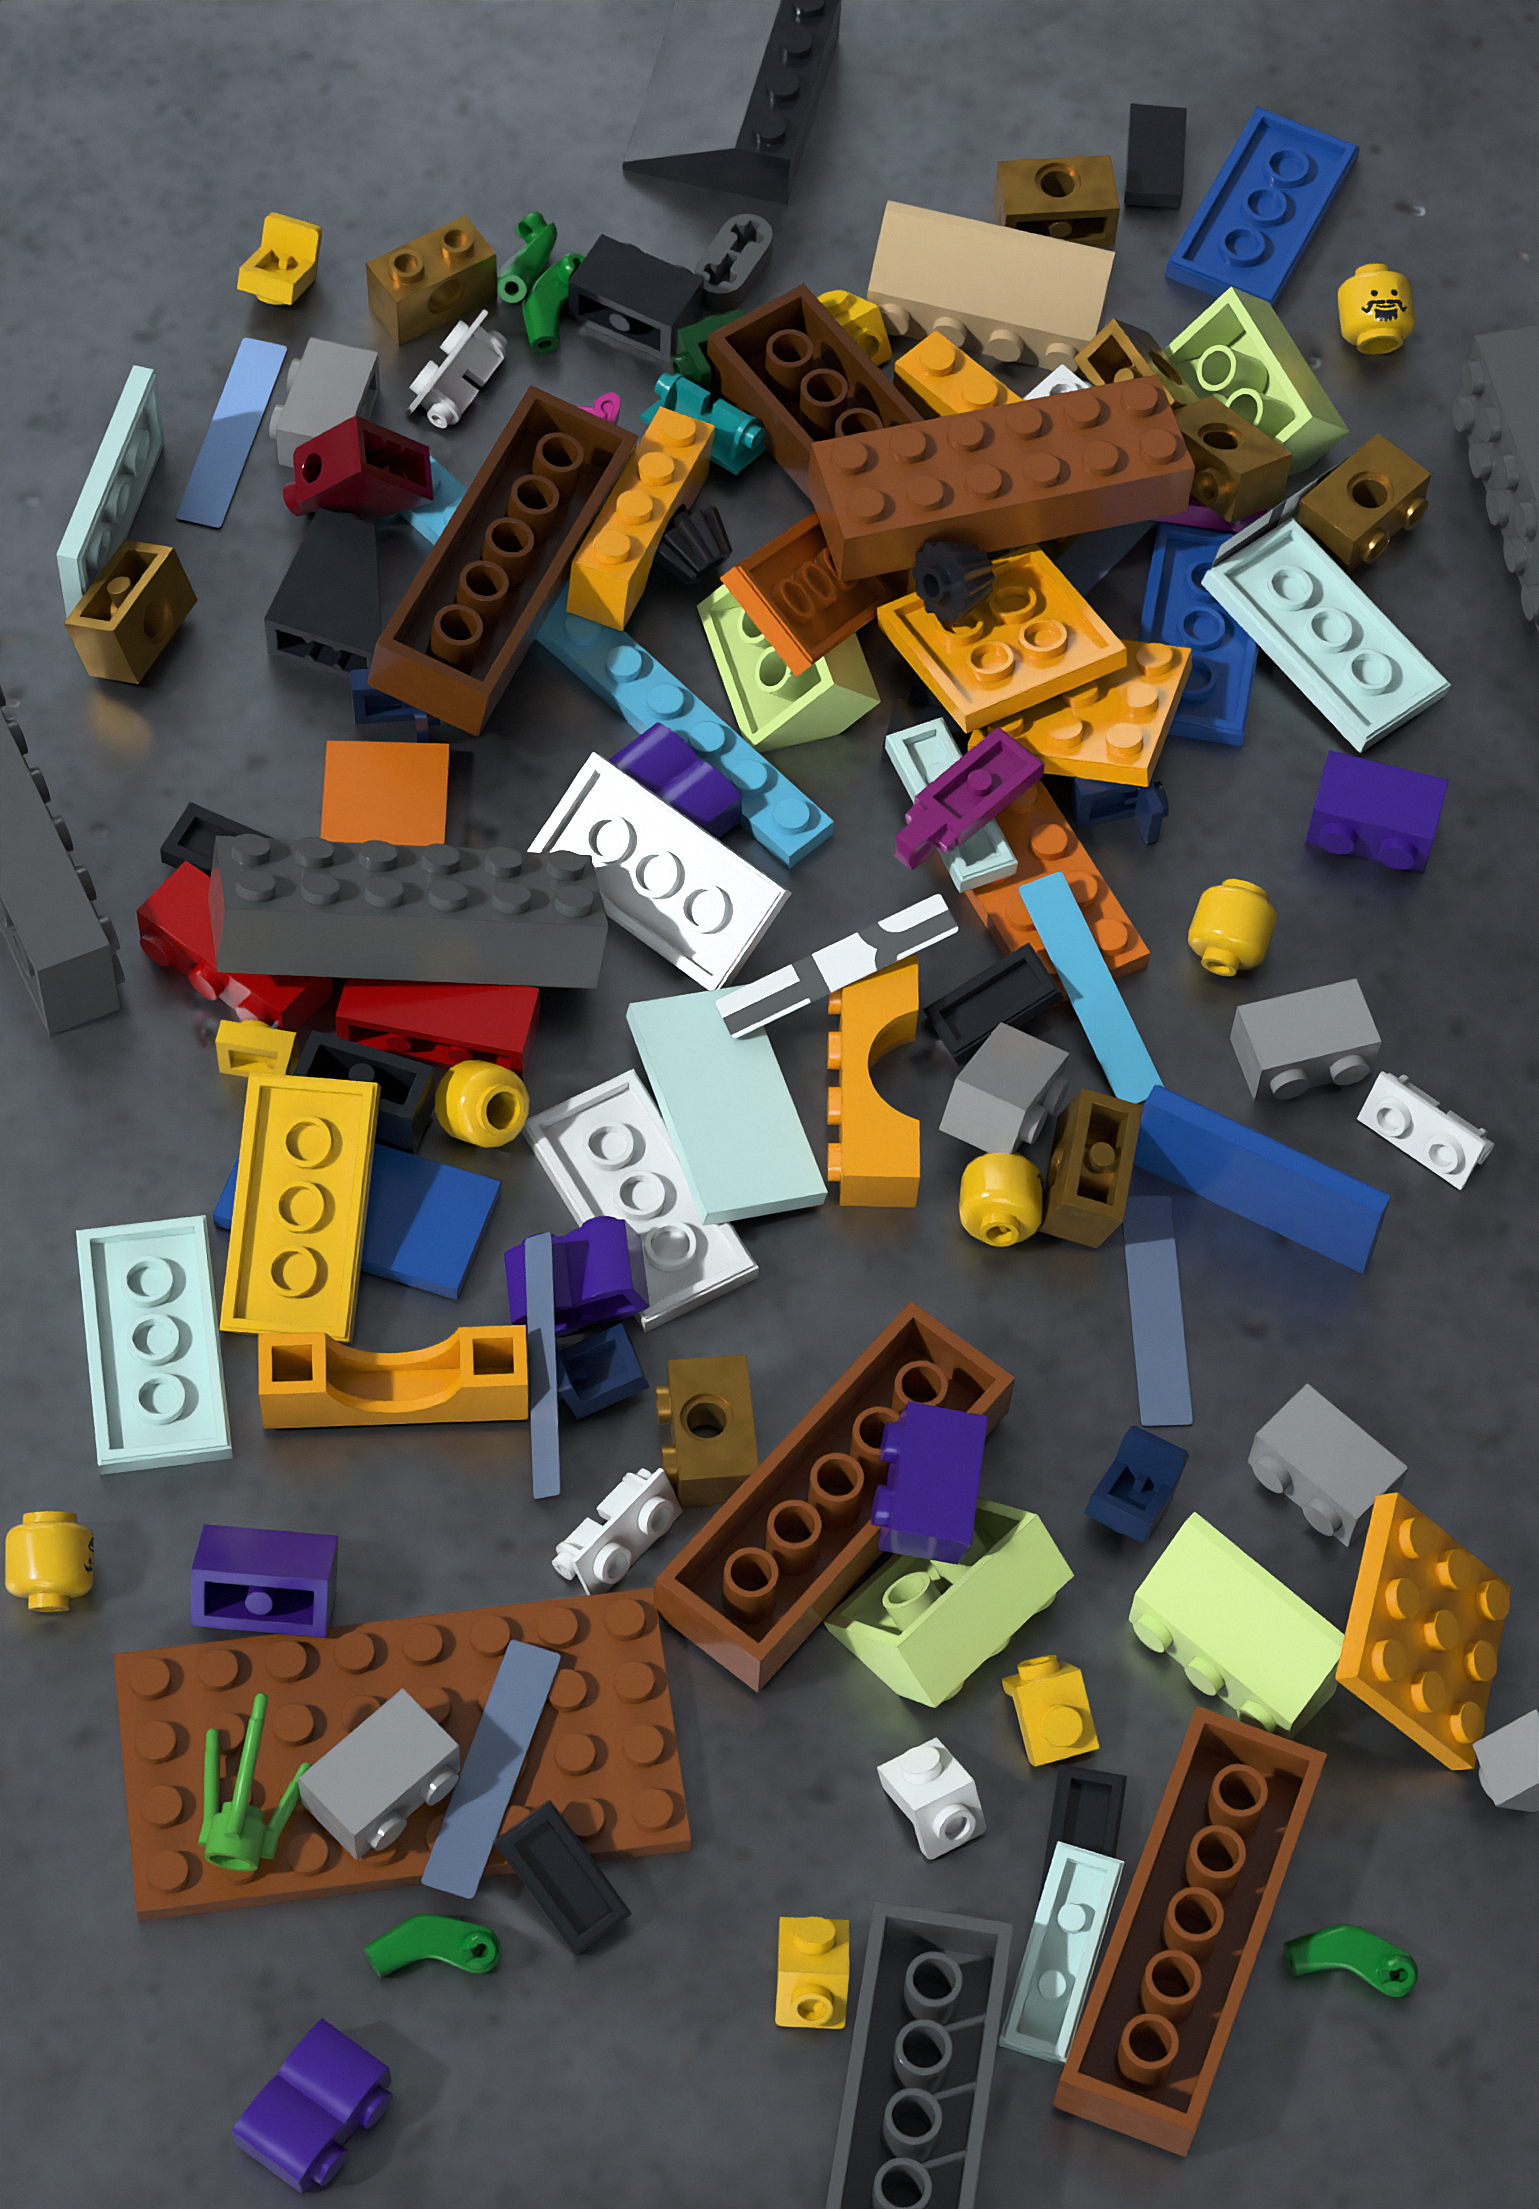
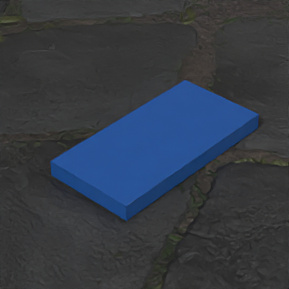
M1256 107L1167 262L1165 277L1218 298L1230 287H1234L1269 302L1274 310L1358 159L1360 147Z
M1158 521L1138 641L1192 648V669L1168 735L1242 747L1259 645L1201 584L1206 572L1212 568L1220 545L1235 534Z
M1155 1084L1145 1101L1137 1138L1134 1165L1361 1274L1364 1273L1372 1258L1391 1196L1388 1193L1161 1085Z
M375 1143L361 1271L458 1300L500 1197L501 1181ZM240 1153L213 1212L214 1225L231 1230Z

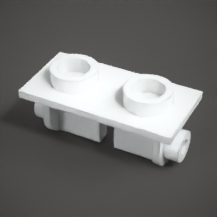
M484 309L471 326H468L462 320L459 321L440 346L448 354L441 366L439 367L430 360L409 387L418 396L406 410V415L410 416L420 404L428 411L427 417L430 422L439 428H446L448 424H456L459 421L461 414L479 392L462 376L465 374L482 388L498 365L507 356L505 348L508 343L505 337L496 331L487 332L479 326L489 312Z
M1382 1071L1357 1119L1459 1190L1463 1189L1476 1163L1482 1164L1494 1147V1143L1486 1138L1488 1131L1483 1128L1477 1129L1451 1110L1447 1114L1443 1113L1438 1109L1440 1103L1409 1082L1410 1078L1403 1074L1397 1078L1392 1073L1386 1074Z
M642 1468L636 1474L627 1473L622 1478V1482L596 1508L600 1517L608 1522L602 1526L587 1517L564 1542H561L556 1547L558 1555L552 1561V1564L568 1580H572L577 1574L587 1595L606 1593L625 1576L628 1569L658 1537L664 1535L669 1530L672 1523L683 1512L665 1471L659 1468L652 1474Z

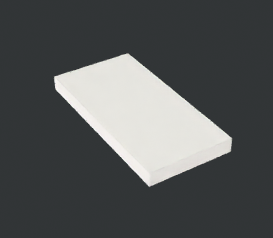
M594 752L528 850L529 852L549 853L556 850H570L578 854L592 855L605 914L708 990L728 988L792 894V892L616 765Z
M634 1069L526 1120L522 1134L579 1227H582V1224L591 1218L611 1216L617 1219H625L641 1237L650 1307L634 1315L644 1333L758 1278L759 1267L730 1221L707 1226L702 1225L662 1113Z

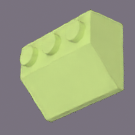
M1230 287L1163 350L1199 400L1210 396L1215 397L1292 453L1288 476L1308 470L1350 432L1272 306L1267 301Z
M724 584L697 605L742 737L758 753L839 735L881 702L856 632L796 677Z
M977 1497L972 1543L957 1565L895 1553L824 1619L823 1623L832 1635L896 1694L936 1708L941 1702L955 1696L963 1687L964 1680L987 1658L1001 1652L1008 1645L1010 1636L1032 1615L1047 1608L1054 1601L1056 1593L1074 1574L1037 1514Z
M1194 1512L1185 1521L1136 1591L1128 1620L1133 1624L1136 1635L1145 1645L1159 1653L1166 1651L1185 1667L1187 1677L1200 1691L1210 1696L1217 1694L1237 1711V1717L1240 1722L1292 1740L1334 1695L1338 1685L1335 1676L1345 1635Z

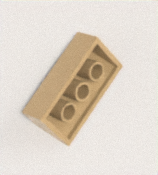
M888 200L869 282L867 301L879 306L886 332L889 335H902L924 340L937 330L962 350L992 356L1005 362L1014 361L1040 367L1052 372L1063 364L1076 376L1087 378L1074 361V358L1104 328L1116 252Z

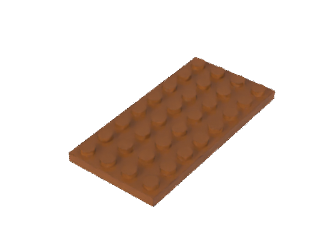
M654 1587L328 1627L326 1638L278 1633L113 1654L138 1921L424 1885L421 1879L456 1785L436 1804L429 1806L424 1802L405 1819L407 1821L405 1829L389 1846L380 1851H376L372 1847L358 1861L301 1803L300 1796L279 1836L274 1859L270 1860L260 1857L258 1869L253 1872L233 1871L207 1862L203 1858L205 1847L198 1844L204 1819L206 1733L211 1728L217 1729L220 1733L219 1813H221L223 1804L225 1802H232L255 1697L258 1693H265L268 1696L269 1701L264 1720L265 1724L248 1800L249 1805L255 1806L264 1812L262 1823L266 1826L302 1763L308 1762L313 1766L402 1688L459 1745L460 1772L457 1774L460 1776L511 1640L558 1653L561 1656V1660L496 1838L544 1802L551 1800L595 1862L691 1850V1835L657 1608L654 1607ZM493 1844L481 1877L514 1873Z

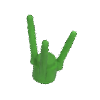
M258 1693L255 1697L232 1802H225L223 1804L221 1813H219L220 1733L215 1728L209 1729L206 1733L204 1819L198 1844L205 1847L203 1858L207 1862L233 1871L253 1872L258 1869L260 1857L270 1860L274 1859L279 1836L300 1798L298 1778L312 1766L308 1762L302 1763L268 1825L266 1826L262 1823L264 1812L255 1806L249 1805L248 1800L269 1701L265 1693Z

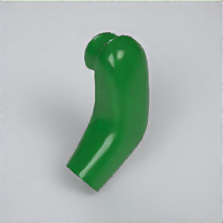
M532 211L515 226L516 234L526 244L506 261L498 271L497 291L500 297L508 303H517L524 298L542 271L554 248L558 235L557 227L553 221L547 224L540 212Z
M577 253L566 254L562 260H558L531 285L522 302V311L533 352L547 354L559 347L560 310L568 303V282L585 259L584 256Z
M431 1913L413 1915L363 1947L370 1964L380 1978L411 1962L426 1958L438 1959L472 1973H484L496 1966L502 1953L499 1938L488 1927Z
M1351 1924L1329 1926L1283 1943L1286 1961L1294 1976L1324 1969H1347L1385 1995L1392 1997H1402L1414 1989L1418 1980V1968L1410 1954L1369 1931Z

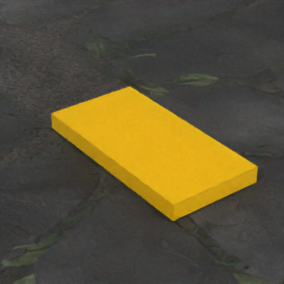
M249 1072L219 1328L223 1333L258 1336V1334L326 1332L339 1343H353L381 1086L378 1083Z

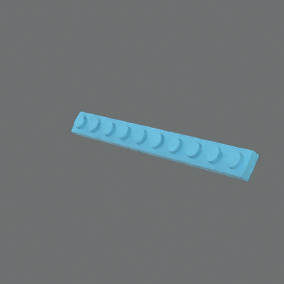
M430 456L434 502L400 512L399 514L435 545L468 489ZM567 581L535 637L541 644L640 734H643L659 722L679 735L699 759L709 763L721 772L742 796L741 821L738 824L788 870L833 835L834 821L625 631H619L566 612L569 581Z

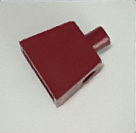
M356 415L296 447L293 453L295 480L286 483L283 488L284 502L289 511L295 516H303L310 512L316 513L320 507L339 514L351 513L360 517L365 522L380 519L434 502L429 446Z

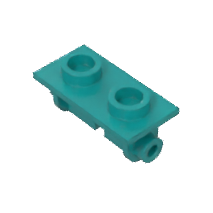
M666 372L661 375L654 389V392L661 396V398L640 416L641 420L650 424L658 409L663 407L715 425L710 460L735 475L740 473L766 450V446L761 442L764 436V429L758 426V419L742 412L722 399H719L714 404L713 410L709 409L707 406L711 393L687 380L680 373L672 376Z

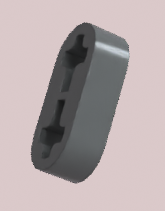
M749 213L731 217L723 225L698 261L694 270L695 275L704 278L703 307L716 312L729 311L736 308L744 300L772 256L773 231L768 221L758 215ZM748 239L756 241H750L741 253L737 252V243L745 244ZM726 272L730 273V282L722 281L718 286L710 284V282L717 284Z

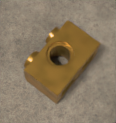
M1077 155L1066 158H1022L1012 161H998L993 197L997 225L1091 247L1115 245L1120 205L1111 155Z
M467 215L366 263L369 308L398 346L497 298L496 252Z
M1113 318L1074 358V361L1094 387L1158 374L1172 411L1199 401L1198 397L1151 334Z
M1213 396L1173 410L1195 467L1190 492L1192 496L1230 524L1282 503L1292 459L1290 451Z
M1377 433L1300 500L1296 521L1348 575L1363 561L1368 564L1374 562L1387 547L1390 537L1403 527L1409 530L1419 522L1429 505L1425 498L1432 474Z
M124 540L65 620L64 625L89 676L139 684L198 599L174 547Z
M1082 1088L1059 1114L1044 1190L1043 1219L1037 1231L1098 1249L1124 1221L1142 1105Z
M747 1354L668 1360L667 1385H655L658 1425L670 1424L672 1438L671 1445H661L662 1469L665 1471L670 1484H676L677 1498L681 1508L724 1505L759 1467ZM700 1425H711L719 1429L721 1433L713 1438H701L693 1434L691 1430Z

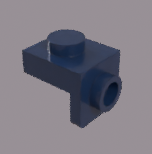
M370 668L350 670L354 724L415 721L417 743H429L428 726L440 725L439 718L367 685Z
M1074 776L1069 812L1076 830L1134 816L1145 844L1158 841L1162 818L1168 817L1169 806L1165 789L1160 781L1153 782L1151 779L1148 787Z
M623 1323L563 1350L555 1339L557 1401L564 1398L577 1419L650 1387L631 1337Z
M1130 1426L1123 1437L1114 1462L1092 1493L1084 1514L1107 1525L1113 1531L1125 1534L1144 1544L1173 1498L1189 1458L1188 1452L1137 1426Z

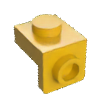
M271 212L264 220L261 247L239 268L237 289L255 294L259 300L268 304L292 305L316 280L322 228L312 223Z
M842 289L829 291L817 297L876 366L892 357V349L878 305Z
M221 1020L215 1040L220 1073L248 1078L249 1072L293 1075L300 1059L296 1032L273 1029L270 1025L257 1020H244L240 1023Z
M1046 1655L1019 1663L1017 1665L1019 1674L1002 1678L1005 1693L1012 1696L1030 1764L1037 1767L1100 1748L1081 1669L1065 1661L1058 1662L1056 1655Z
M816 1916L806 1918L780 1917L775 2010L776 2024L788 2027L843 2028L846 2022L849 1983V1920L825 1919Z

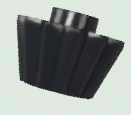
M709 505L703 510L696 511L694 514L686 510L672 518L663 533L653 560L689 585L699 582L714 572L733 552L718 509L715 506Z
M929 541L924 544L923 551L915 554L917 566L912 570V574L917 582L916 594L924 601L926 612L934 613L940 623L947 620L953 623L959 622L993 592L992 583L996 579L992 572L993 563L988 560L986 551L980 550L977 544Z

